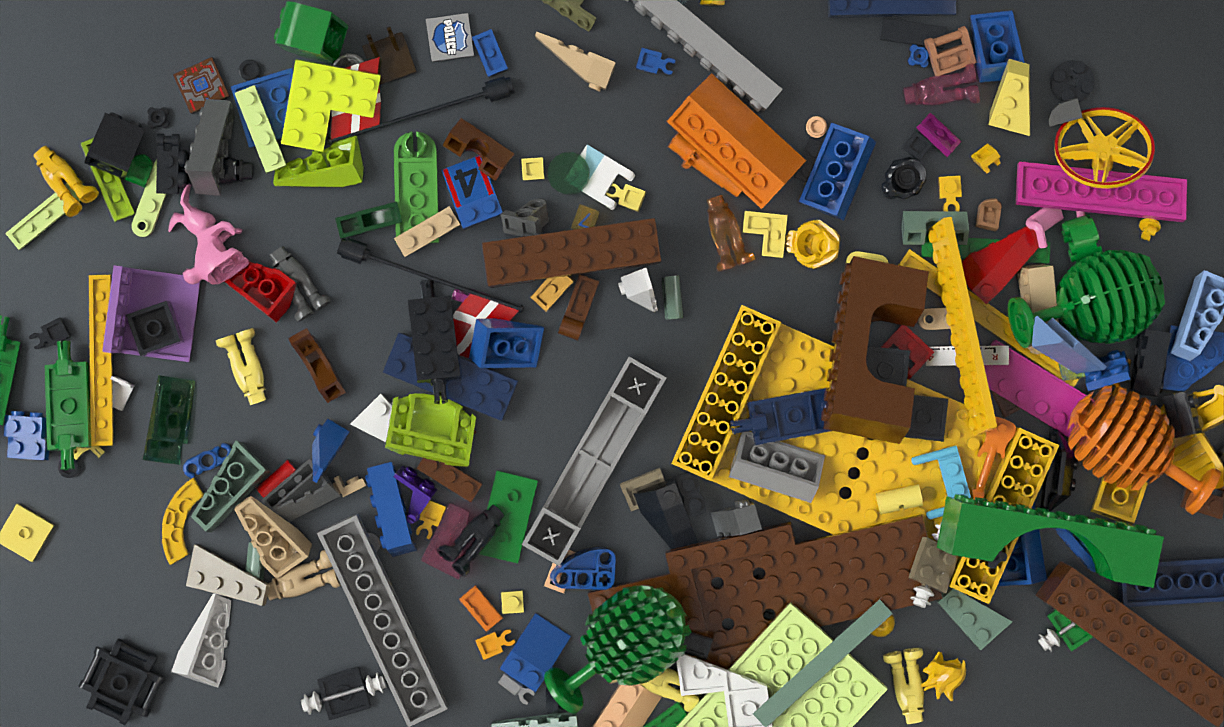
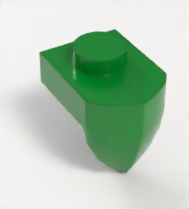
M147 154L136 155L131 162L125 180L145 188L154 166L152 159Z

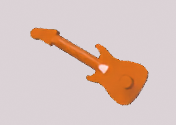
M995 416L997 428L985 433V441L978 450L977 456L980 457L984 452H987V456L976 488L972 489L973 499L975 497H984L985 493L983 491L996 453H999L1003 459L1005 457L1006 445L1016 433L1015 424L1006 419Z

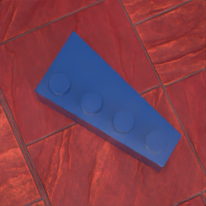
M388 462L367 468L368 475H365L368 488L372 487L373 495L370 496L372 507L377 508L378 515L375 516L377 527L382 528L383 536H380L382 548H386L392 557L417 551L416 543H413L410 537L413 532L405 516L407 515L404 500L400 496L402 494L400 484L393 477L396 473L394 464Z

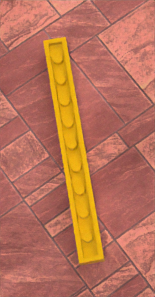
M909 249L898 265L929 271L927 289L942 298V287L937 280L938 269ZM968 290L972 313L976 323L1044 370L1072 387L1076 385L1083 373L1076 374L1045 354L1030 353L1028 348L1020 346L1011 330L1009 318L990 304H985L977 295Z

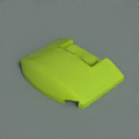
M409 394L400 399L395 397L392 402L385 448L401 455L409 454L445 463L444 465L468 467L476 417L473 414L470 417L462 409L463 406L449 399L447 403L442 404L440 397V404H435L434 395Z

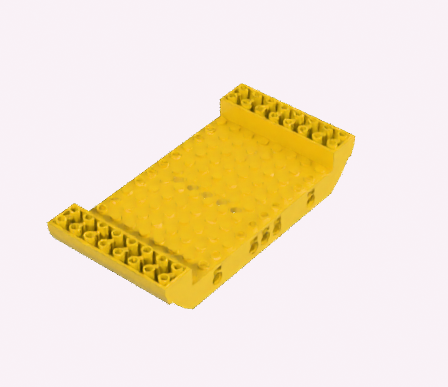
M741 305L671 464L725 486L833 535L922 514L928 538L936 541L932 534L938 532L935 525H940L942 517L929 520L926 513L945 507L947 493L938 459L919 465H913L911 459L915 456L956 445L969 492L973 499L972 489L976 488L987 456V452H984L980 457L977 456V453L983 445L986 435H973V431L969 427V412L964 404L908 379L906 387L915 388L914 395L948 399L944 442L904 437L900 444L876 439L869 440L866 437L836 431L781 440L780 442L825 456L819 488L811 503L729 477L732 461L741 433L733 435L731 428L740 426L733 427L730 422L732 420L749 418L747 402L829 387L830 382L826 381L828 369L832 367V362H829L831 349H834V346ZM1016 427L1015 435L1006 445L1005 457L1002 459L1001 455L996 453L983 491L985 493L983 498L991 502L1002 501L1013 506L1021 504L1032 508L1059 445ZM861 447H865L869 452L868 457L864 460H860L857 457V450ZM857 467L859 469L860 475L857 479L849 478L848 470L850 468ZM919 484L923 506L909 509L900 508L899 511L880 514L876 493ZM842 487L850 488L851 496L849 498L842 499L840 497L839 491ZM1019 537L1012 540L1002 549V552L1007 554V560L1001 561L994 569L988 566L986 560L959 556L949 587L989 604Z

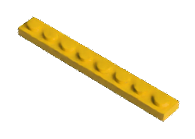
M89 275L91 446H113V380L110 379L113 376L112 353L102 352L111 289V275Z

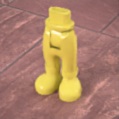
M253 328L236 333L237 339L242 346L246 366L237 348L234 334L216 340L218 347L225 348L229 352L227 355L230 359L233 375L238 386L245 393L244 397H248L250 405L266 400L264 394L266 389L263 387V371L255 353L254 345H251V340L255 335Z
M922 648L903 650L907 665L908 684L904 675V667H902L901 651L884 654V662L892 666L891 672L895 695L902 710V715L906 717V723L923 722L924 689L921 687L922 679L919 673V664H916L917 659L923 656Z
M669 668L653 680L639 684L656 695L672 699L678 703L682 702L684 710L690 712L699 702V696H681L680 689L668 685V683L680 686L678 672Z

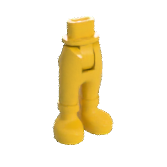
M43 146L33 155L37 160L36 165L40 168L45 181L60 200H63V211L68 217L77 215L82 210V205L73 197L70 190L66 188L62 182L63 179L74 190L81 202L90 203L97 198L99 192L96 187L83 185V182L77 177L72 167L62 157L58 156L54 150L50 151L47 146Z

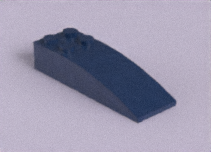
M828 0V19L956 15V0Z

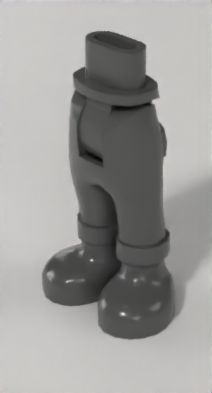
M284 246L269 255L274 262L272 265L275 269L280 270L293 281L300 284L316 311H319L331 302L328 295H320L318 293V289L314 286L305 268L291 253L286 251ZM296 284L292 302L298 307L295 319L297 322H300L315 312L306 302V298L302 295Z

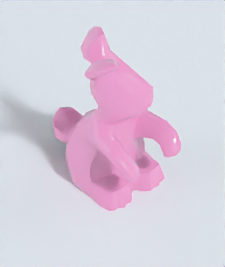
M188 184L184 188L180 200L184 214L174 212L170 219L168 231L171 232L175 224L181 222L197 237L198 245L195 264L192 269L187 268L183 272L184 280L192 285L199 283L201 280H205L212 285L220 284L249 264V260L243 256L241 251L235 248L227 250L223 245L224 241L230 236L241 234L242 229L234 228L230 222L225 221L215 225L216 220L212 214L192 207L189 204L191 185Z

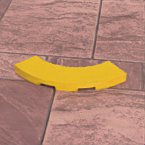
M195 477L186 482L174 494L163 517L162 544L170 565L189 554L184 539L185 521L192 507L204 495Z

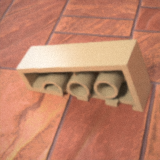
M1046 264L1022 266L1017 272L1020 295L1028 303L1032 312L1057 306L1053 266ZM1032 346L1028 348L1030 353L1043 354Z

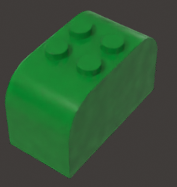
M286 1V5L280 13V26L274 34L275 44L287 52L333 65L341 55L349 25L332 12Z

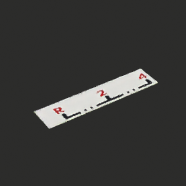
M980 346L984 365H1009V346ZM930 347L934 353L926 361V366L956 365L955 347Z

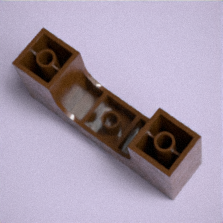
M655 218L482 243L487 283L490 288L531 283L541 279L603 270H622L657 265L661 262Z
M853 256L850 263H846L845 270L841 273L839 285H842V291L838 293L837 304H840V307L836 311L834 323H837V330L834 329L832 334V342L835 345L834 349H831L829 362H832V367L828 369L826 381L830 383L829 388H826L824 394V401H827L826 408H823L821 421H824L823 429L896 444L902 442L911 426L915 388L882 382L869 372L866 356L870 325L875 321H885L914 327L925 308L929 271Z

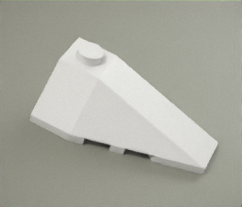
M647 268L621 277L622 282L618 283L622 295L626 294L627 299L652 312L658 311Z

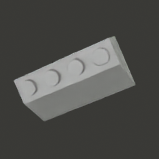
M749 431L742 432L732 461L729 477L811 503L819 488L825 456L780 441L755 445L753 433Z

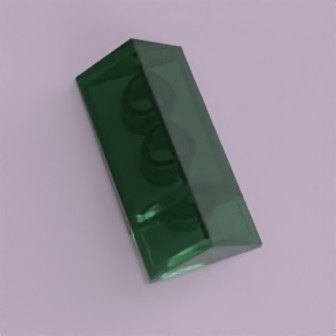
M158 375L143 454L144 461L180 465L182 444L188 443L195 387L194 380Z

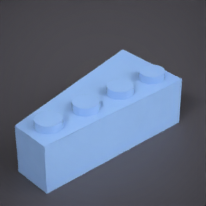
M1205 270L1195 277L1171 354L1188 361L1200 355L1224 316V278Z

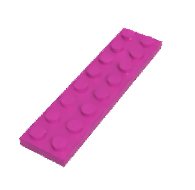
M1019 161L1017 164L1016 205L1184 222L1186 220L1187 179L1143 175L1135 182L1122 187L1096 188L1074 180L1060 166ZM1070 167L1082 177L1090 180L1094 179L1093 169ZM1098 170L1097 181L1102 182L1104 170ZM1109 171L1106 182L1119 181L1133 174Z

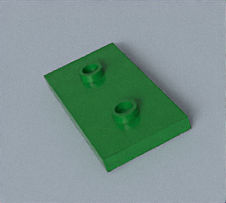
M496 471L487 510L493 504L505 516L500 521L501 525L497 527L491 541L479 553L480 555L518 564L538 480Z

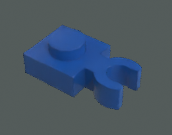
M641 48L636 69L656 75L658 69H661L664 74L672 75L673 71L667 70L665 66L667 63L675 64L676 61L672 58L662 60V53Z

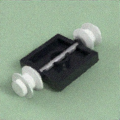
M355 667L318 678L317 681L322 696H319L315 691L312 697L309 698L304 694L301 704L304 712L308 711L309 715H311L313 709L320 712L324 704L329 720L370 709L371 706L366 691L375 696V691L380 690L384 693L383 689L387 688L384 676H379L378 672L376 673V678H371L367 675L366 683H363L360 669Z

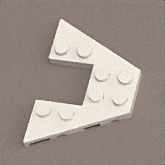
M686 654L678 657L677 668L681 696L724 691L729 727H764L753 713L769 699L767 684Z

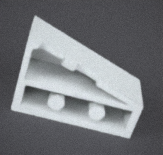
M380 394L350 424L386 442L392 403L383 394Z

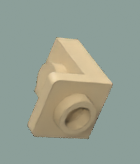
M340 476L334 477L335 482L333 485L343 497L367 486L365 478L359 479L358 476L346 481L347 486L344 485Z

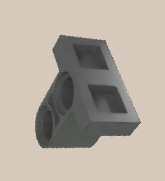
M540 198L533 199L516 212L509 210L502 212L501 219L504 233L520 237L542 234V227L549 222L546 201Z

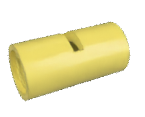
M919 484L876 493L880 514L899 511L900 508L909 509L923 506Z

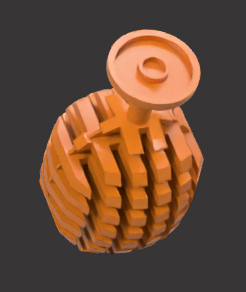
M1109 385L1102 387L1092 400L1090 397L1094 391L1077 403L1071 412L1068 424L1069 429L1075 423L1068 439V445L1072 450L1077 444L1074 456L1078 461L1083 460L1082 464L1087 470L1093 468V475L1098 478L1104 475L1103 479L1109 484L1116 482V486L1123 489L1131 484V490L1139 491L1149 478H1151L1150 484L1163 474H1166L1192 491L1185 505L1186 511L1191 515L1195 514L1212 494L1220 479L1221 471L1212 468L1200 480H1197L1173 464L1176 445L1170 452L1169 449L1175 437L1174 428L1171 425L1167 430L1169 419L1165 414H1161V409L1157 405L1151 406L1149 399L1143 397L1139 400L1140 396L1138 393L1130 391L1127 394V389L1120 386L1112 392L1113 386Z

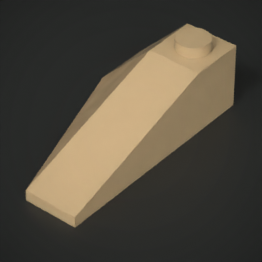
M536 32L535 38L579 77L589 83V88L598 92L601 89L606 90L616 67V62L592 52L585 54L583 50L576 46H566L564 42Z
M249 496L235 507V511L244 529L252 539L253 547L257 549L260 555L259 559L262 565L276 579L309 556L312 543L296 527L254 497Z

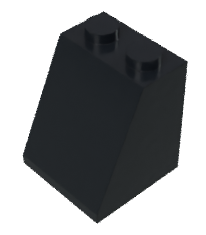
M105 113L84 163L124 180L145 129L141 128L142 125L135 121L126 122L122 120V117L116 113Z

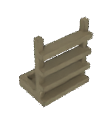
M660 468L620 483L631 512L639 509L633 493L665 481Z

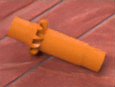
M679 132L673 137L668 148L681 156L684 160L681 165L683 168L688 169L693 166L735 197L742 192Z

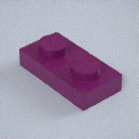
M931 113L916 127L946 157L961 143Z

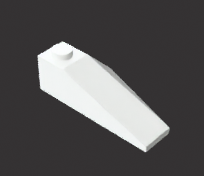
M214 593L212 594L178 651L171 672L213 687H219L226 665V660H223L224 648L227 647L228 640H225L226 628L229 626L231 600Z

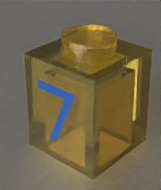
M580 204L571 229L595 227L600 211Z

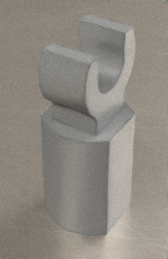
M504 673L498 681L501 686L513 695H519L520 701L523 704L527 705L529 702L524 698L525 693L528 692L533 696L535 694L533 690L528 687L524 688L522 683L507 673Z

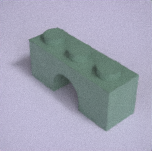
M903 211L901 224L903 245H924L925 235L928 234L929 228L945 217H952L957 244L967 245L969 235L967 212Z

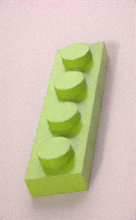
M94 138L80 144L85 156H87ZM90 166L114 223L134 215L135 213L120 178Z

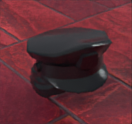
M911 157L893 160L885 173L886 181L881 186L883 196L887 199H895L896 197L908 199L911 196L918 195L927 181L924 165Z

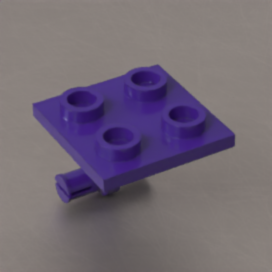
M402 466L393 477L413 490L407 514V522L412 524L420 519L421 512L438 489L435 488V484L426 478L423 480L417 476L418 473L413 468Z

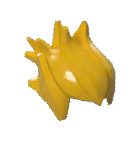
M938 652L933 661L923 669V672L929 674L927 681L921 684V687H925L924 691L935 687L937 699H940L941 694L944 692L947 698L953 701L954 690L961 685L966 676L965 661L963 660L961 663L958 658L944 661L942 652Z

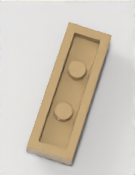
M449 206L394 239L404 257H407L460 226V223Z

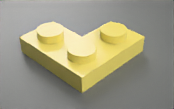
M744 212L742 233L764 235L761 256L783 258L787 215Z

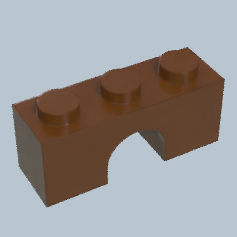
M462 118L452 128L443 143L444 147L459 157L466 151L477 153L482 159L478 170L495 181L508 166L514 155L506 147Z
M426 458L421 460L417 467L418 470L470 503L483 485L482 482L455 466L444 465L445 463Z

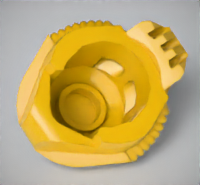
M811 220L803 223L798 228V231H789L785 237L784 247L788 252L794 253L797 261L803 266L817 269L838 258L840 235L822 220Z

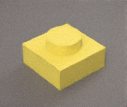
M543 157L521 159L523 181L544 179Z
M523 590L501 592L503 614L524 612Z

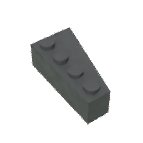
M206 99L204 107L200 109V122L195 127V140L190 145V158L185 163V172L188 173L196 194L221 196L222 188L219 187V178L224 179L223 158H227L229 151L226 139H231L235 117L231 101Z

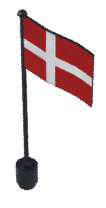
M380 57L345 68L378 74ZM503 76L485 82L486 86L482 87L483 92L380 123L381 96L380 88H378L373 118L331 110V138L328 137L327 143L332 145L336 141L485 96L486 100L490 99L491 102L510 97V94L515 93L510 77L505 78Z
M342 238L339 244L337 254L341 255L343 259L361 264L362 261L366 262L369 258L470 293L453 314L457 353L460 356L469 358L476 319L495 318L510 321L517 312L521 313L524 310L523 305L517 306L369 254L370 249H367L368 244L360 241Z

